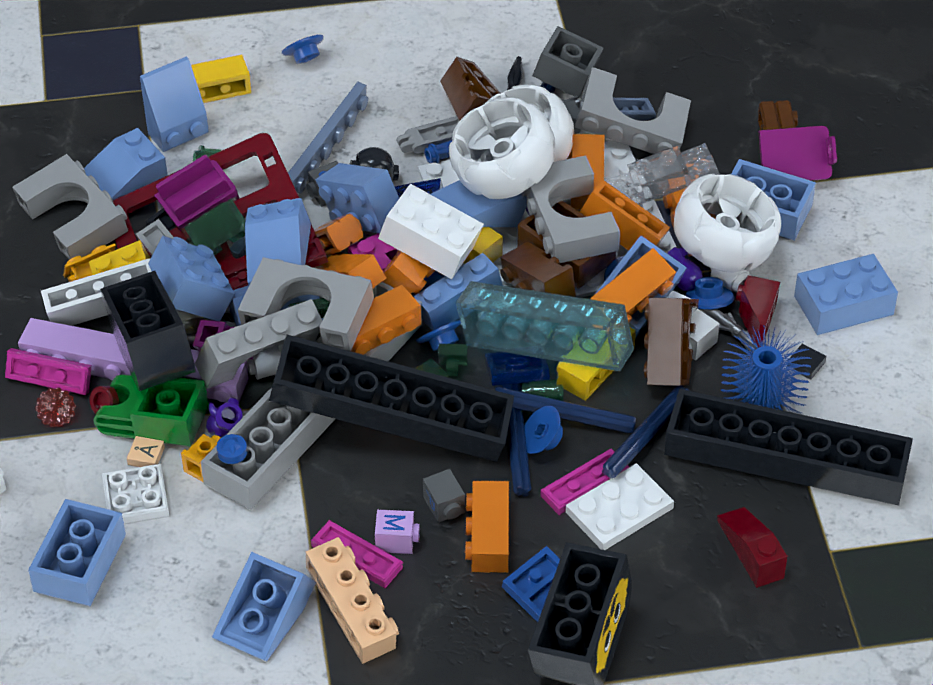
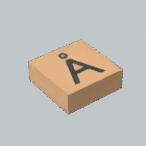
M136 436L127 456V464L137 467L158 464L165 448L164 441Z

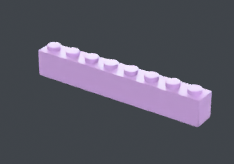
M30 318L18 342L19 350L92 365L91 375L110 380H113L117 375L131 376L115 336L111 333ZM191 349L195 363L200 351ZM247 360L238 368L232 380L206 389L207 397L220 402H227L230 398L240 401L249 379ZM197 368L195 373L180 377L202 380Z

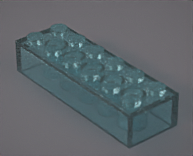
M470 281L456 301L467 346L619 372L634 350L627 313L623 304Z

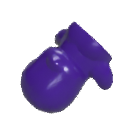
M683 247L672 248L667 254L687 267L677 287L683 291L695 289V282L702 278V271L696 264L685 258L688 252Z
M230 398L218 408L213 403H210L209 412L211 415L207 419L206 429L211 436L217 435L222 438L227 435L243 418L239 401L235 398Z

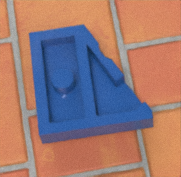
M547 546L503 580L501 586L537 622L560 558Z

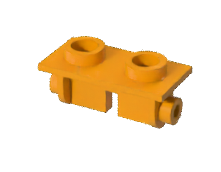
M115 243L107 247L106 245L98 246L91 254L84 257L76 256L71 258L64 266V278L68 277V281L72 282L92 276L89 261L114 251Z

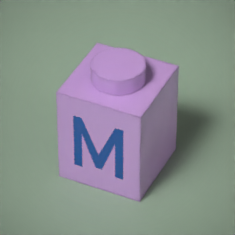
M377 510L375 546L387 553L412 554L413 542H419L420 524H414V511Z

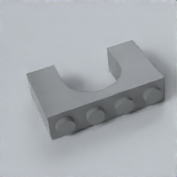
M592 67L584 86L574 127L596 135H605V138L674 161L683 142L691 100L666 92L658 109L656 119L650 121L634 120L624 115L614 104L613 90L617 75Z
M67 154L12 187L19 205L32 219L65 201L79 200L88 203L82 214L53 232L60 251L68 260L76 256L84 257L89 255L98 246L107 245L128 232L125 223L127 215L120 205L115 206L109 193L106 190L101 191L95 178L92 175L87 176L81 163L78 160L74 162Z
M586 156L553 162L549 171L539 183H535L521 193L522 197L526 196L529 214L535 217L537 233L543 235V246L546 254H551V257L558 258L560 263L619 251L620 229L612 212L583 218H571L557 213L552 208V206L562 200L589 195L594 190V172Z
M263 257L238 308L241 325L280 311L288 301L295 297L317 295L330 302L319 327L323 344L351 351L374 300L371 280L361 276H350L332 270L326 271L312 268L308 265H297L280 259L274 260Z
M311 299L207 337L195 362L202 380L205 381L206 389L232 380L238 368L246 360L264 350L278 346L280 352H282L286 334L315 342L320 333L319 327L322 319Z

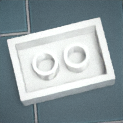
M410 184L386 216L378 239L452 279L475 246L484 224Z

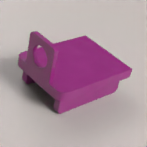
M825 126L758 131L761 166L810 181L825 180L831 177L832 165L837 163L835 136L829 137V131Z
M207 155L201 156L156 185L158 193L155 194L157 201L180 231L233 198L235 200L240 199L235 185L219 164L214 160L210 161Z

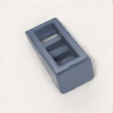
M613 98L615 106L629 118L646 121L656 117V113L648 98Z

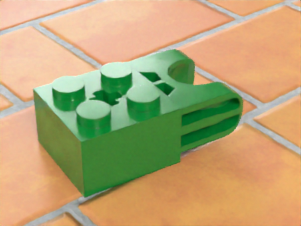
M117 375L112 380L110 387L116 390L120 404L100 407L94 417V424L99 432L105 435L132 439L139 436L161 440L168 444L191 446L209 407L205 381L177 378L139 392L132 376Z

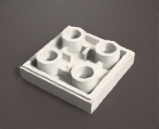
M161 464L102 473L106 507L109 510L121 512L124 524L169 516Z

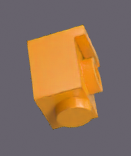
M203 434L188 450L184 449L181 452L183 471L204 482L201 461L217 445L221 437L217 435L209 437Z

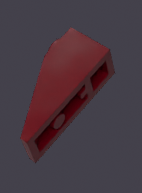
M747 275L745 284H739L736 301L740 302L739 314L752 340L754 341L755 339V344L759 348L762 341L764 344L777 306L780 282Z
M745 507L717 516L718 523L756 588L784 579L787 555L772 531Z

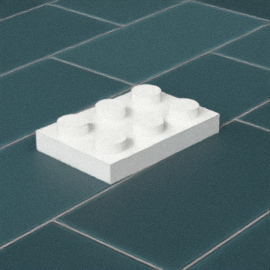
M636 463L619 473L615 478L607 480L567 504L566 513L600 549L606 550L672 510L674 501Z

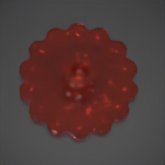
M59 387L56 389L49 388L47 392L43 391L41 397L36 400L37 406L35 410L38 412L37 417L42 419V423L45 425L62 427L64 423H69L70 418L75 415L74 409L76 404L73 403L74 397L70 396L67 390L62 391Z

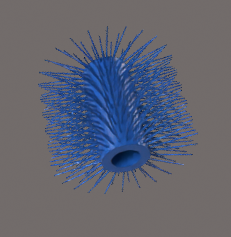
M769 334L767 346L766 338L764 346L762 341L759 348L752 338L750 339L751 343L756 346V350L744 341L743 343L752 350L751 352L735 344L733 345L744 351L747 355L734 352L733 354L742 359H723L739 364L734 367H722L723 369L730 368L739 372L731 375L722 374L725 377L731 376L738 379L734 382L723 381L721 382L722 384H732L738 388L732 390L721 389V391L741 393L726 399L745 398L740 402L748 401L750 404L773 409L775 406L776 409L782 410L778 406L780 404L791 410L792 408L783 401L790 404L795 403L798 406L800 403L794 402L788 397L807 398V396H799L791 391L799 389L802 391L808 390V388H798L792 384L796 382L809 383L808 380L804 381L802 379L801 381L793 376L799 374L810 375V373L798 372L794 368L811 366L791 362L811 358H787L795 353L806 351V349L783 355L790 348L788 347L781 352L779 347L776 349L771 345L774 344L772 340L769 346Z

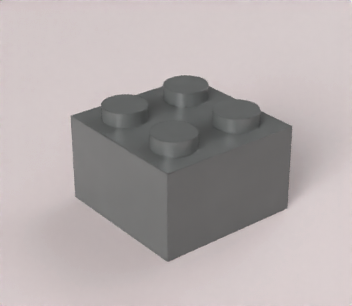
M557 26L543 49L532 76L543 83L550 84L569 95L578 96L579 98L584 90L592 67L596 68L604 48Z

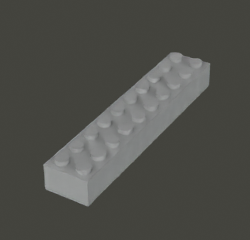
M381 282L373 288L374 298L394 288ZM415 299V300L421 305V325H422V302L419 301V300H417V299ZM420 326L368 351L364 355L389 361ZM321 336L315 342L323 344ZM270 389L227 434H236L245 439L247 444L245 459L236 464H226L218 458L215 446L201 461L204 484L252 510L335 420L334 418L270 402Z

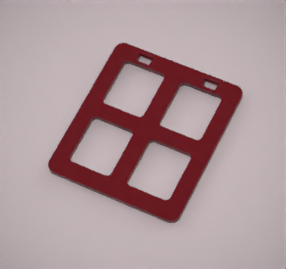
M259 133L209 156L210 161H216L222 170L250 157L257 156L269 180V184L266 187L213 210L181 231L178 228L169 231L173 237H179L188 244L204 238L208 248L213 251L223 273L247 264L246 255L238 259L233 257L223 233V229L226 226L245 218L250 207L259 204L276 203L285 199L299 198L272 137L268 133ZM273 156L276 164L267 167L265 160ZM174 173L113 200V204L115 206L120 205L127 215L125 223L128 232L115 239L118 249L138 241L131 225L129 214L157 201L155 194L158 193L156 185ZM312 224L310 228L309 241L317 238V235L313 229Z

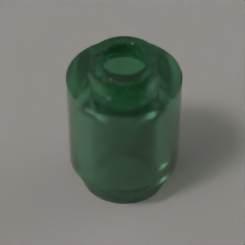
M557 379L530 380L529 383H522V392L564 401L563 384L558 385Z

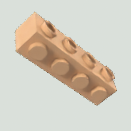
M337 537L306 551V569L316 582V586L361 663L364 664L396 649V636L399 635L397 625L392 618H387L383 612L384 605L380 596L377 593L373 594L371 592L368 577L364 570H358L355 565V557L349 546L345 547L340 538Z

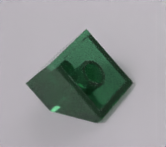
M231 198L188 223L180 230L191 245L207 246L216 255L223 250L220 246L229 239L234 243L245 236L246 221Z

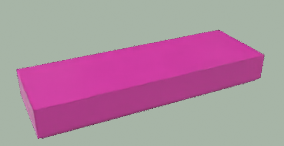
M11 348L7 351L5 378L86 395L89 393L92 365Z
M612 449L607 450L541 489V497L558 515L566 511L567 504L610 479L602 473L603 464L613 455L614 451ZM627 465L621 472L628 469L629 466Z
M330 520L311 540V546L315 548L339 537L345 547L349 546L351 548L358 570H364L369 580L383 588H386L403 569V561Z

